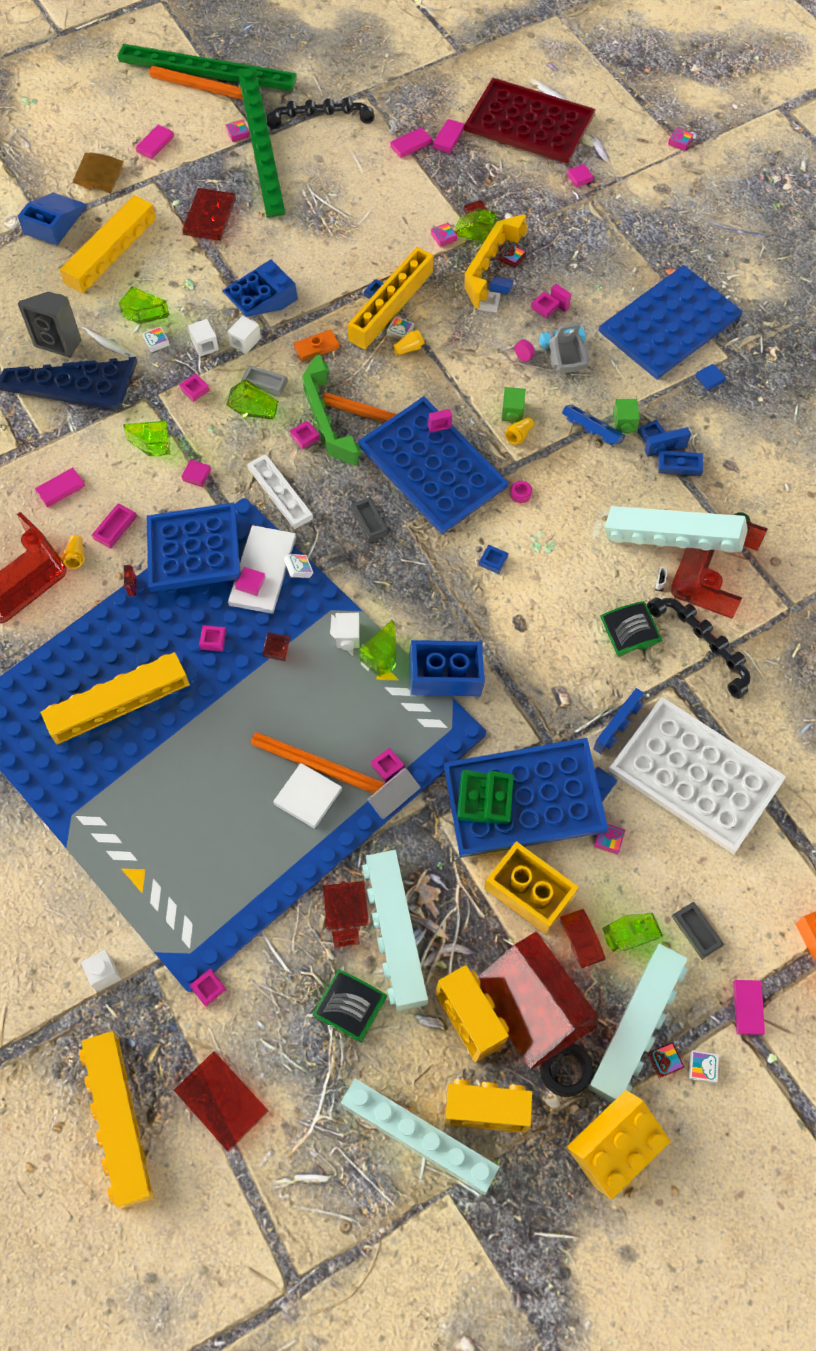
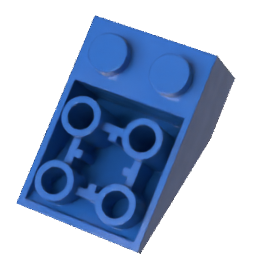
M53 192L28 202L17 217L23 234L58 246L86 209L87 204Z
M272 259L222 290L246 317L283 310L298 300L295 282Z

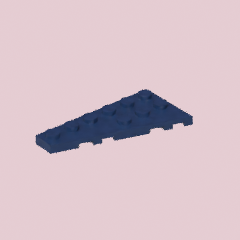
M129 357V360L118 361L117 358L109 359V362L97 363L95 360L62 363V366L52 367L51 364L43 365V368L31 369L29 366L4 368L0 375V391L119 411L137 365V358Z

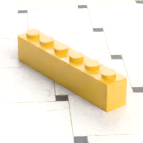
M133 195L59 269L64 284L82 294L105 273L109 266L153 224L156 219L153 204Z
M416 247L347 324L349 342L366 350L433 273V254L419 247Z
M174 652L162 655L158 660L149 664H142L136 670L127 674L117 675L113 680L104 684H97L84 693L74 694L68 700L59 704H52L40 713L55 744L58 745L189 686V682Z
M110 1031L82 1040L83 1049L79 1050V1056L82 1065L87 1067L88 1076H85V1085L88 1093L92 1092L94 1103L90 1104L91 1114L94 1120H98L99 1130L96 1131V1138L99 1147H103L105 1158L102 1159L103 1171L106 1176L109 1175L111 1186L108 1187V1196L111 1204H115L116 1208L124 1209L153 1199L154 1195L119 1037L114 1031Z

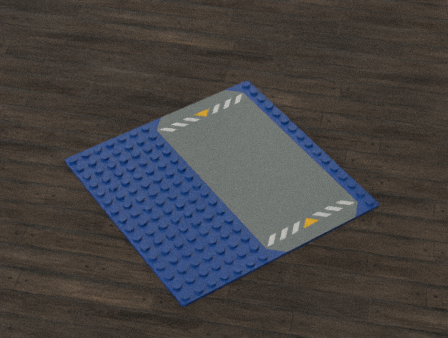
M242 498L235 503L240 562L252 525L279 530L246 498ZM295 545L293 546L291 554L304 555ZM309 558L308 560L313 571L310 578L290 577L288 569L286 570L273 614L229 606L228 600L235 580L150 593L147 568L128 582V593L125 584L0 676V771L187 992L193 991L189 986L209 969L213 972L217 971L445 772L443 763L459 760L486 736V730L451 696L410 695L409 655ZM336 613H359L360 648H354L353 650L336 648ZM203 625L226 627L227 633L223 652L200 650L199 643ZM176 653L187 676L189 686L58 745L55 744L40 713L52 704H59L68 700L74 694L84 693L97 684L111 681L117 675L127 674L136 670L142 664L154 662L162 655ZM255 732H259L382 782L384 780L373 769L370 762L390 748L402 761L405 768H407L421 788L385 819H381L367 800L373 793L316 771L341 786L342 791L314 829L273 803L300 764L253 746L251 739Z

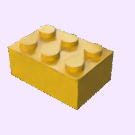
M517 841L486 879L484 887L487 892L545 935L573 900L579 888Z
M467 965L438 980L435 996L474 1063H477L503 1047L509 1037L507 1034L509 1029L502 1017L498 1018L493 1010L495 1006L491 997L487 993L483 994L479 985L481 983L475 971H470Z
M454 1080V1084L448 1083L444 1125L526 1133L531 1127L532 1091H526V1086L509 1085V1089L498 1088V1084L492 1082H482L481 1086H472L468 1080Z
M625 1090L567 1146V1149L593 1186L613 1200L671 1140L645 1102Z

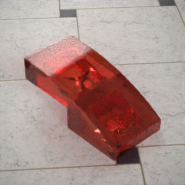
M584 908L560 917V923L571 942V949L581 968L606 960L599 939Z

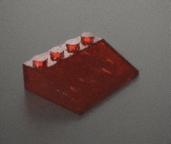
M537 931L514 944L478 977L481 983L479 985L483 994L487 993L491 997L495 1006L493 1008L498 1018L502 1017L509 1029V1032H507L508 1038L530 1070L598 1027V1014Z

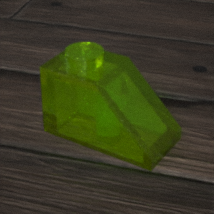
M478 208L459 218L454 231L458 237L484 242L497 222V212Z
M133 286L119 301L122 317L138 324L168 318L170 315L166 300Z
M245 379L230 389L227 406L242 416L272 420L275 418L279 401Z
M167 421L123 424L127 441L148 456L171 455L170 432Z
M393 620L359 649L360 661L379 677L384 673L391 672L396 666V631Z
M653 913L624 915L602 928L606 943L612 952L627 951L663 937Z

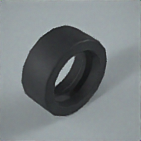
M572 1042L557 1043L550 1047L542 1058L540 1066L541 1079L546 1088L555 1095L562 1097L575 1096L581 1093L591 1081L593 1074L592 1060L587 1051L578 1044ZM559 1054H572L580 1061L582 1075L577 1083L565 1086L554 1080L550 1067L553 1059Z

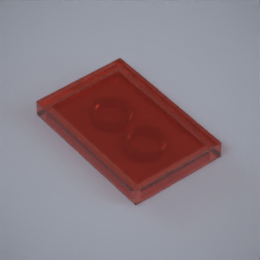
M198 188L182 229L183 235L221 241L236 200L235 193Z
M215 1051L174 1089L175 1093L228 1152L269 1112Z

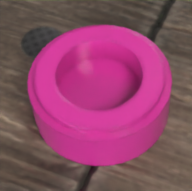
M522 339L515 344V353L520 360L529 361L534 357L535 349L531 342Z
M517 481L512 484L510 497L513 501L525 503L531 499L532 487L529 483Z

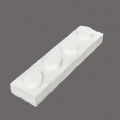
M266 454L247 464L249 471L294 529L313 519L310 510Z

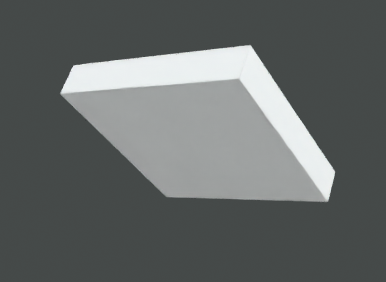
M300 763L273 803L315 829L342 791V787Z

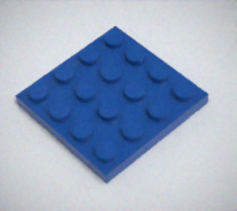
M234 502L147 516L148 588L150 593L237 580L240 577L237 513Z

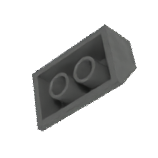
M48 291L19 301L18 306L34 347L71 358L82 339L68 297Z

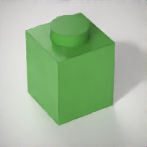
M504 388L501 421L518 422L523 420L526 389Z
M616 399L613 409L614 427L616 430L626 434L637 432L640 420L637 399Z

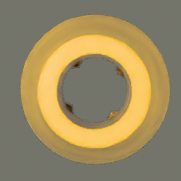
M411 330L393 345V349L399 357L402 354L421 349V346L425 343L418 330Z
M525 417L523 420L508 426L505 432L506 440L512 445L521 444L535 425L533 419Z
M71 535L69 537V542L62 555L64 565L71 569L80 568L85 561L83 539L79 535Z

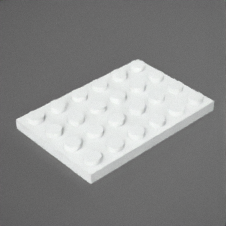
M663 697L660 698L608 770L733 855L786 778L780 772Z

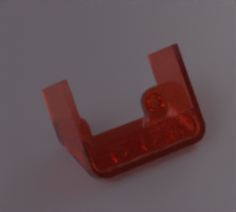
M21 512L17 514L25 530L21 537V543L27 551L0 571V623L9 621L60 581L67 573L63 560L44 534Z
M746 521L748 531L743 546L758 551L768 528ZM686 548L671 585L672 595L679 600L733 619L742 597L720 590L723 583L722 576L708 568L715 550Z

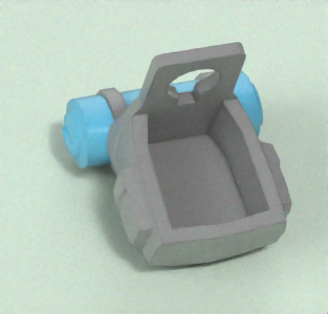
M580 323L561 325L558 331L550 330L540 334L539 344L543 350L550 349V359L556 373H569L585 369L590 361L587 345L583 344L586 340V334Z

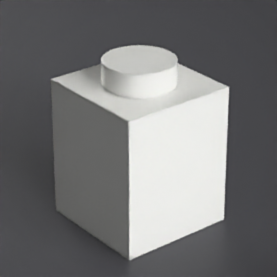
M244 316L227 331L230 346L245 354L261 339L259 324Z
M207 319L188 325L190 339L199 357L219 350L216 335Z
M336 613L335 639L337 649L353 650L354 648H360L359 613Z
M106 950L81 962L90 985L97 992L122 980L112 957Z

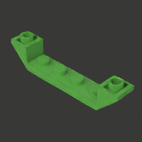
M318 354L302 375L304 393L327 454L351 465H359L358 456L361 455L359 444L354 443L352 435L338 439L336 431H332L330 428L332 426L330 415H325L324 410H326L323 398L318 396L320 394L318 386L327 384L329 367L327 362H323L321 355Z

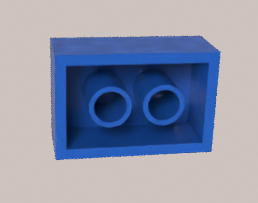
M411 640L409 650L410 695L481 697L485 684L482 642Z

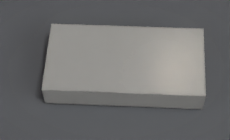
M250 365L241 379L242 386L278 397L281 396L288 382L287 376Z
M403 768L367 800L381 819H385L421 787L407 768Z

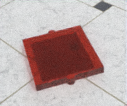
M342 881L340 884L323 885L327 930L340 928L350 930V927L369 925L364 881L349 883Z

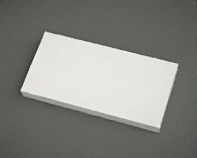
M252 525L240 562V572H242L244 567L265 573L266 578L257 596L236 590L235 584L237 580H235L228 600L229 606L270 614L274 613L287 570L284 558L287 554L292 553L296 539L295 533Z

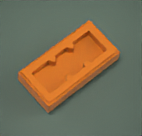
M331 329L293 343L301 362L312 359L318 354L323 355L339 349V343Z

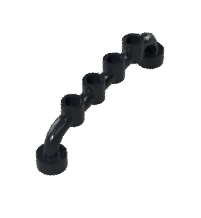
M345 97L341 103L335 104L332 99L327 98L323 104L316 105L315 101L310 99L302 106H297L295 101H289L286 107L274 109L267 115V125L271 129H278L282 125L281 115L296 117L297 114L304 113L308 116H314L320 112L332 115L336 111L350 114L353 110H360V120L365 124L373 122L375 116L372 107L361 102H352V99L349 97Z
M658 597L647 603L651 615L656 618L666 613V607L673 608L677 612L678 618L682 622H687L693 628L694 634L698 638H703L709 644L714 654H720L726 660V665L730 670H736L740 674L741 679L735 678L727 685L729 693L736 699H740L748 693L751 677L749 671L743 665L746 662L745 656L741 652L732 654L727 649L729 647L728 639L722 635L716 638L711 633L713 626L708 620L705 619L699 622L694 617L697 615V610L692 604L683 606L675 599H660Z

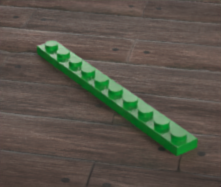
M123 44L117 55L118 61L122 63L145 67L156 66L181 73L238 83L240 82L237 70L255 67L259 86L292 92L297 81V73L129 44Z
M256 68L237 70L266 217L286 215Z

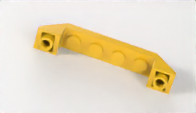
M522 214L497 221L465 272L464 289L474 308L479 309L480 301L485 302L489 294L487 280L481 279L483 271L488 269L490 260L496 256L500 244L502 245L505 240L518 243L521 237L526 235L528 229L526 215Z

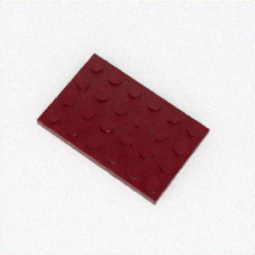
M493 77L464 124V131L569 164L595 115L596 109Z

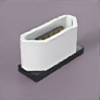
M665 567L659 569L656 591L663 592L668 572Z

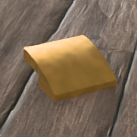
M85 153L73 183L92 190L93 186L111 193L124 161L103 154Z

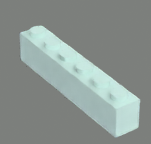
M611 506L604 527L608 540L616 543L628 542L638 545L651 544L661 547L674 546L725 552H742L748 531L745 516Z
M396 850L366 855V864L362 865L365 880L370 879L371 888L367 889L369 903H375L376 913H372L375 929L380 928L381 937L377 938L380 954L385 953L386 963H382L385 979L390 978L392 988L387 989L390 1005L395 1004L397 1012L428 1005V998Z
M660 943L657 945L591 1079L588 1090L611 1103L625 1090L631 1092L632 1086L629 1085V1082L633 1075L636 1077L639 1075L644 1062L640 1060L644 1051H650L655 1041V1038L651 1035L655 1027L660 1029L665 1020L666 1014L663 1013L666 1004H672L677 994L674 986L677 981H683L688 971V968L684 966L688 958Z
M356 1078L341 1101V1106L345 1110L479 1193L486 1194L499 1169V1166Z

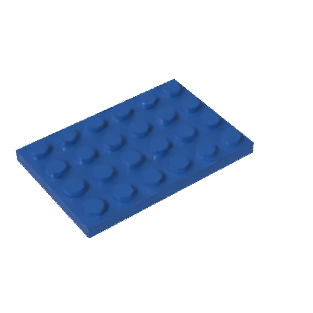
M683 265L601 324L599 332L658 380L740 318L743 311Z
M423 396L360 439L358 444L363 452L443 535L508 488L509 483L452 424L449 429L430 433L428 428L429 413L438 412V410Z
M588 738L443 763L460 858L509 850L516 841L522 846L527 847L608 832ZM463 770L481 773L496 771L514 775L509 823H483L457 819L460 779Z

